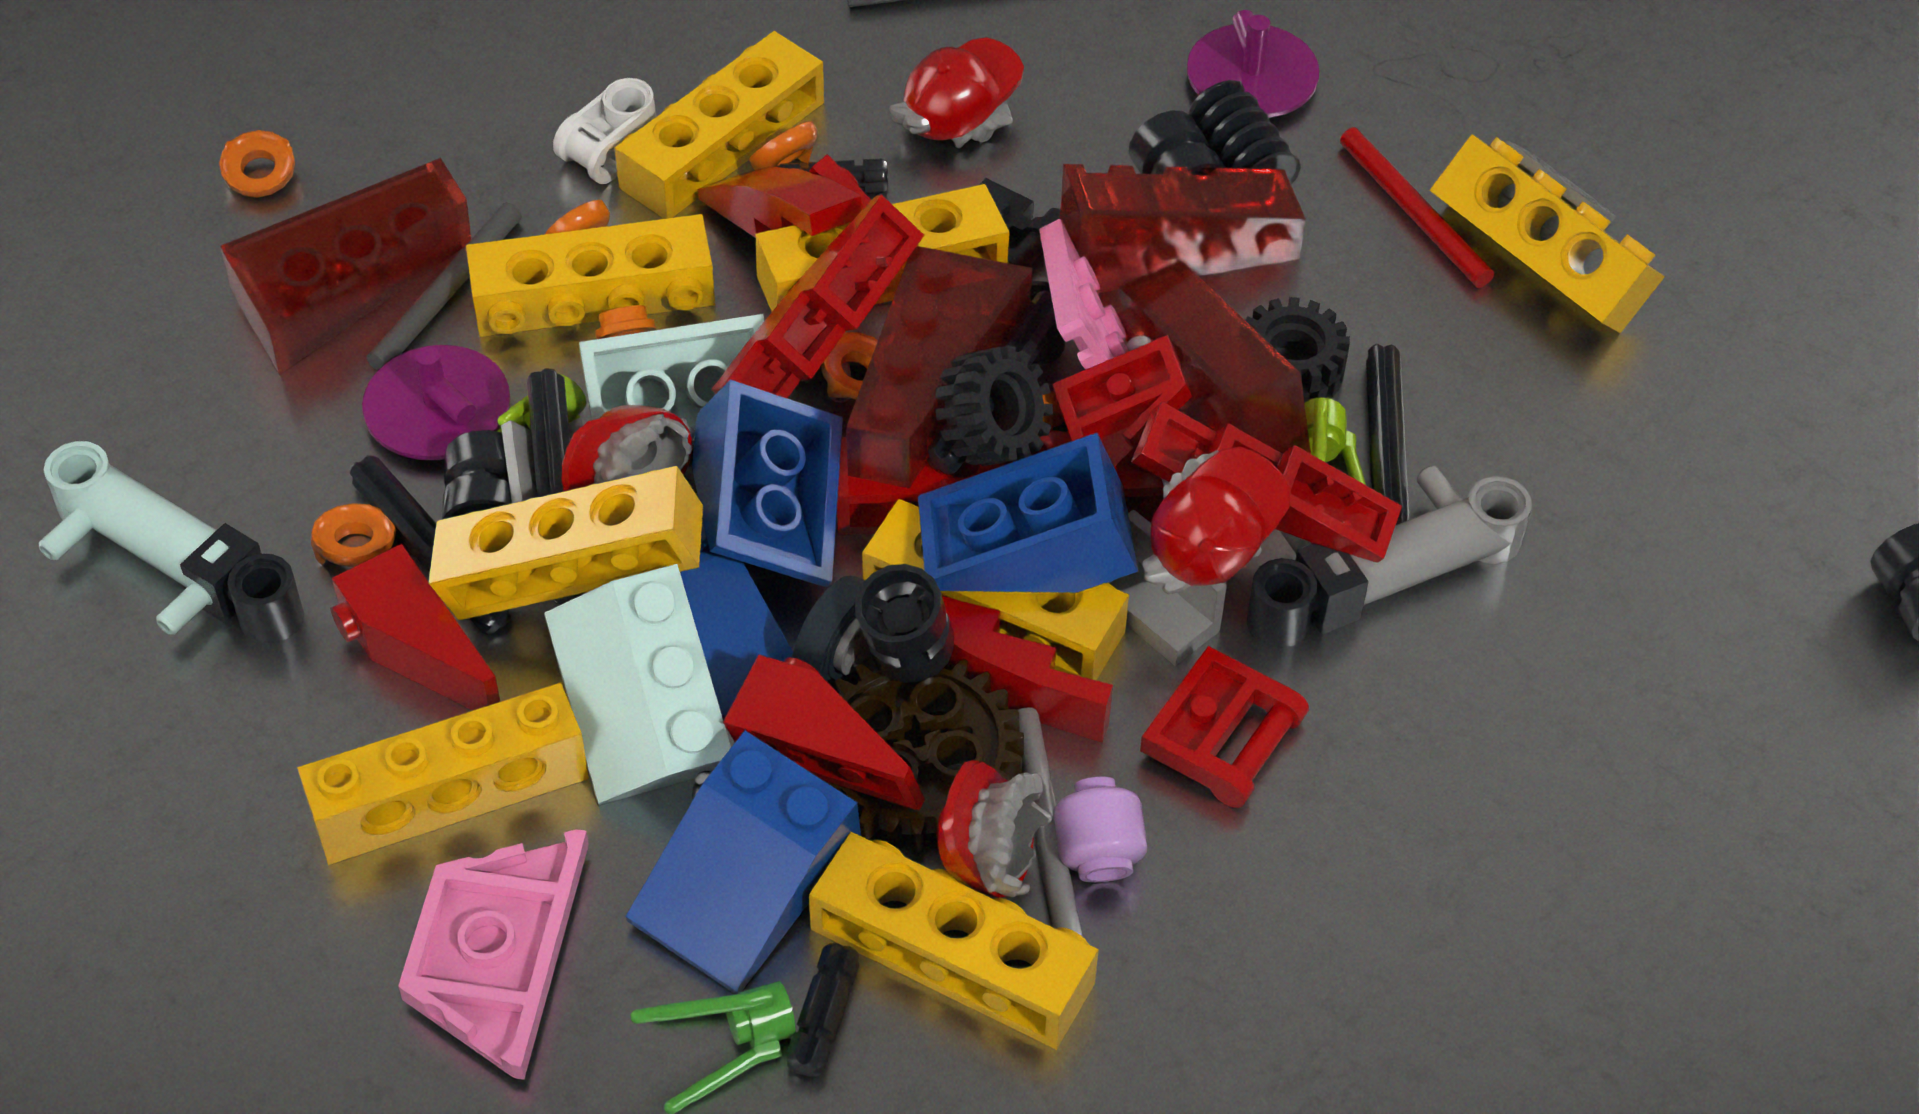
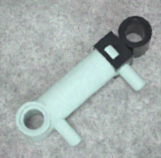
M88 441L67 443L54 450L46 459L43 469L60 518L63 520L39 542V549L48 559L58 560L91 529H94L186 587L174 601L156 616L158 626L165 633L175 635L201 610L206 611L225 624L237 614L242 632L249 639L258 643L280 642L297 632L303 622L304 611L291 566L282 557L274 554H262L258 542L226 523L216 530L111 466L106 452L99 445Z

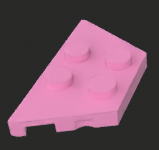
M1058 219L1040 228L1056 325L1065 342L1074 340L1080 351L1077 353L1078 359L1085 370L1128 352L1123 338L1126 337L1124 327L1111 304L1103 307L1096 292L1100 289L1095 273L1086 257H1079L1062 220Z
M575 829L564 832L565 842L526 852L524 851L523 843L497 849L484 858L466 857L436 865L398 985L401 998L405 1003L513 1078L525 1079L589 846L587 831Z

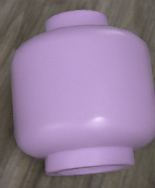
M1091 777L1076 782L1074 784L1075 792L1062 798L1054 808L1058 853L1061 862L1070 870L1078 872L1079 879L1085 882H1109L1130 876L1134 872L1133 865L1142 860L1148 848L1142 803L1138 795L1128 789L1116 787L1115 780L1111 777Z

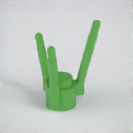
M781 981L738 992L736 995L657 1005L656 1007L632 1011L630 1019L635 1024L726 1013L735 1043L739 1045L749 1042L752 1047L749 1051L668 1100L664 1105L666 1113L675 1114L758 1063L782 1057L779 1040L792 1037L796 1033L792 1006Z

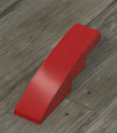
M767 167L748 171L697 189L700 201L755 238L756 233L793 225L814 236L852 222L863 210L860 194L829 178L795 168Z
M882 194L875 196L790 289L711 390L717 394L731 379L788 399L801 380L812 379L846 331L858 329L925 235Z
M1163 401L1151 411L1131 463L1170 482L1173 474L1182 473L1187 460L1197 459L1202 454H1210L1216 450L1220 451L1239 446L1255 451L1273 463L1282 473L1291 489L1289 509L1275 528L1276 530L1376 563L1384 559L1402 505L1296 445H1293L1282 454L1229 423L1216 432Z
M942 596L946 613L954 632V650L949 663L944 669L951 670L958 662L965 659L968 661V679L971 680L987 671L990 674L991 692L1006 689L1008 692V709L1034 708L1039 714L1041 724L1103 743L1110 721L1112 684L1055 670L1056 647L999 633V610Z

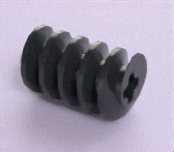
M1228 80L1219 82L1204 90L1194 100L1189 110V115L1192 116L1209 144L1208 148L1216 152L1227 168L1230 175L1229 187L1233 195L1239 200L1249 203L1272 199L1287 190L1298 178L1301 169L1300 161L1297 156L1290 152L1288 143L1280 137L1277 127L1270 123L1268 114L1259 107L1256 97L1249 92H1244L1245 88L1241 81Z

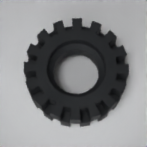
M1289 297L1288 306L1285 307L1282 306L1280 299L1277 298L1269 301L1268 311L1262 305L1253 309L1252 318L1247 316L1243 323L1237 358L1239 378L1244 377L1243 386L1250 393L1258 388L1257 399L1266 404L1271 396L1277 398L1276 408L1285 410L1287 401H1295L1296 410H1299L1310 398H1326L1327 394L1333 397L1338 392L1340 383L1343 382L1350 346V336H1346L1347 327L1343 321L1335 323L1337 314L1329 308L1323 314H1320V303L1310 300L1307 308L1300 307V298ZM1281 347H1295L1307 351L1313 357L1305 360H1291L1279 356L1272 350Z
M996 347L956 357L950 362L952 368L944 369L940 376L948 384L936 389L935 398L945 401V408L935 409L937 420L946 419L948 427L940 432L945 441L956 439V443L951 451L957 457L967 456L965 462L968 464H981L982 467L1024 459L1032 456L1031 452L1039 451L1044 443L1039 437L1049 435L1051 425L1044 422L1043 417L1053 415V404H1044L1042 396L1051 393L1048 382L1038 384L1037 378L1043 371L1038 364L1028 365L1031 356L1024 351L1015 352L1016 347ZM991 389L999 405L998 425L990 409L989 396Z

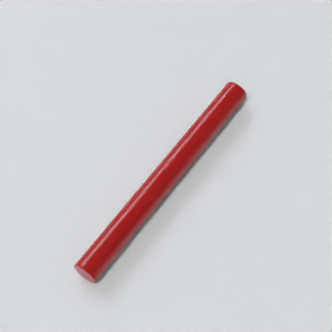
M1356 127L1349 128L1342 134L1340 144L1476 288L1486 286L1493 279L1494 271Z

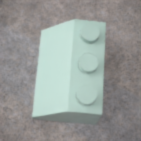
M763 314L579 342L591 420L600 418L605 412L617 406L642 405L662 408L674 413L680 419L685 418L688 426L695 430L697 413L716 395L711 389L764 322Z
M678 564L611 581L544 612L568 701L582 733L587 768L598 806L695 779L700 772L714 770L730 750L731 745Z

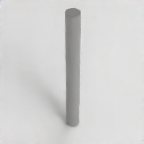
M1022 708L1018 710L1019 732L1024 733L1023 773H1038L1040 775L1043 790L1040 798L1035 799L1034 802L1052 816V820L1048 825L1040 826L1035 832L1052 927L1068 928L1082 936L1070 871L1061 862L1058 853L1054 820V808L1057 805L1039 714L1034 708Z

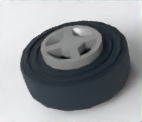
M843 576L833 583L817 600L804 621L796 639L792 658L800 659L813 666L835 690V681L838 678L847 681L857 670L856 666L862 664L870 653L855 615V598L861 584L865 580L856 576Z

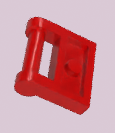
M1207 646L1142 735L1140 751L1210 788L1213 795L1223 804L1232 808L1243 807L1255 789L1253 783L1255 776L1288 729L1298 728L1309 712V705L1306 699L1295 690ZM1252 704L1266 710L1267 715L1232 764L1216 757Z

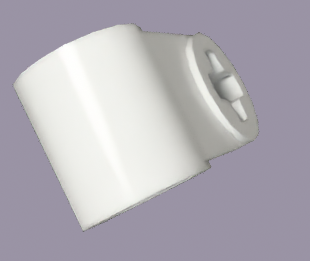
M637 78L619 79L609 84L600 95L580 111L563 121L553 140L555 155L566 162L575 161L588 169L589 177L599 184H607L617 177L614 147L619 145L627 135L638 131L657 117L652 88L645 81Z

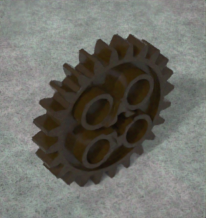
M965 659L958 662L951 670L943 668L937 675L921 682L903 683L889 679L881 671L874 674L862 664L856 666L858 679L856 685L839 678L835 681L836 691L873 729L883 730L878 732L879 736L910 766L925 798L920 811L826 782L857 802L861 836L868 840L881 829L886 831L887 842L891 845L896 846L902 834L911 835L917 851L922 850L926 834L935 833L937 835L939 815L946 805L949 790L956 774L960 770L946 768L950 765H963L964 762L975 759L996 769L1008 781L1014 776L1022 774L1024 733L1019 732V712L1017 709H1008V692L1006 689L991 692L990 674L987 671L971 680L968 679V661ZM937 711L946 712L944 715L937 716L930 715L929 713Z

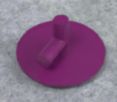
M1250 10L1238 11L1232 18L1233 24L1217 28L1201 37L1189 53L1187 75L1192 88L1198 95L1219 82L1228 80L1241 81L1245 88L1244 92H1249L1256 97L1259 107L1268 114L1269 118L1281 116L1300 108L1312 97L1319 81V64L1308 45L1292 33L1271 26V22L1266 16L1253 15Z
M455 345L424 346L398 355L374 374L365 389L362 410L369 432L386 449L407 458L441 460L445 457L448 444L459 435L471 431H497L501 427L498 425L497 420L499 416L510 408V390L502 370L485 355L475 350Z

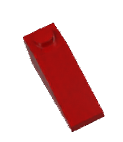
M402 544L332 577L338 601L337 605L330 608L334 622L343 638L347 642L357 639L372 661L472 711L500 702L496 676L441 598L430 586L429 581Z
M760 654L758 655L723 721L734 742L737 741L744 731H747L823 781L920 811L925 798L910 766L813 666L797 658H785L783 662Z

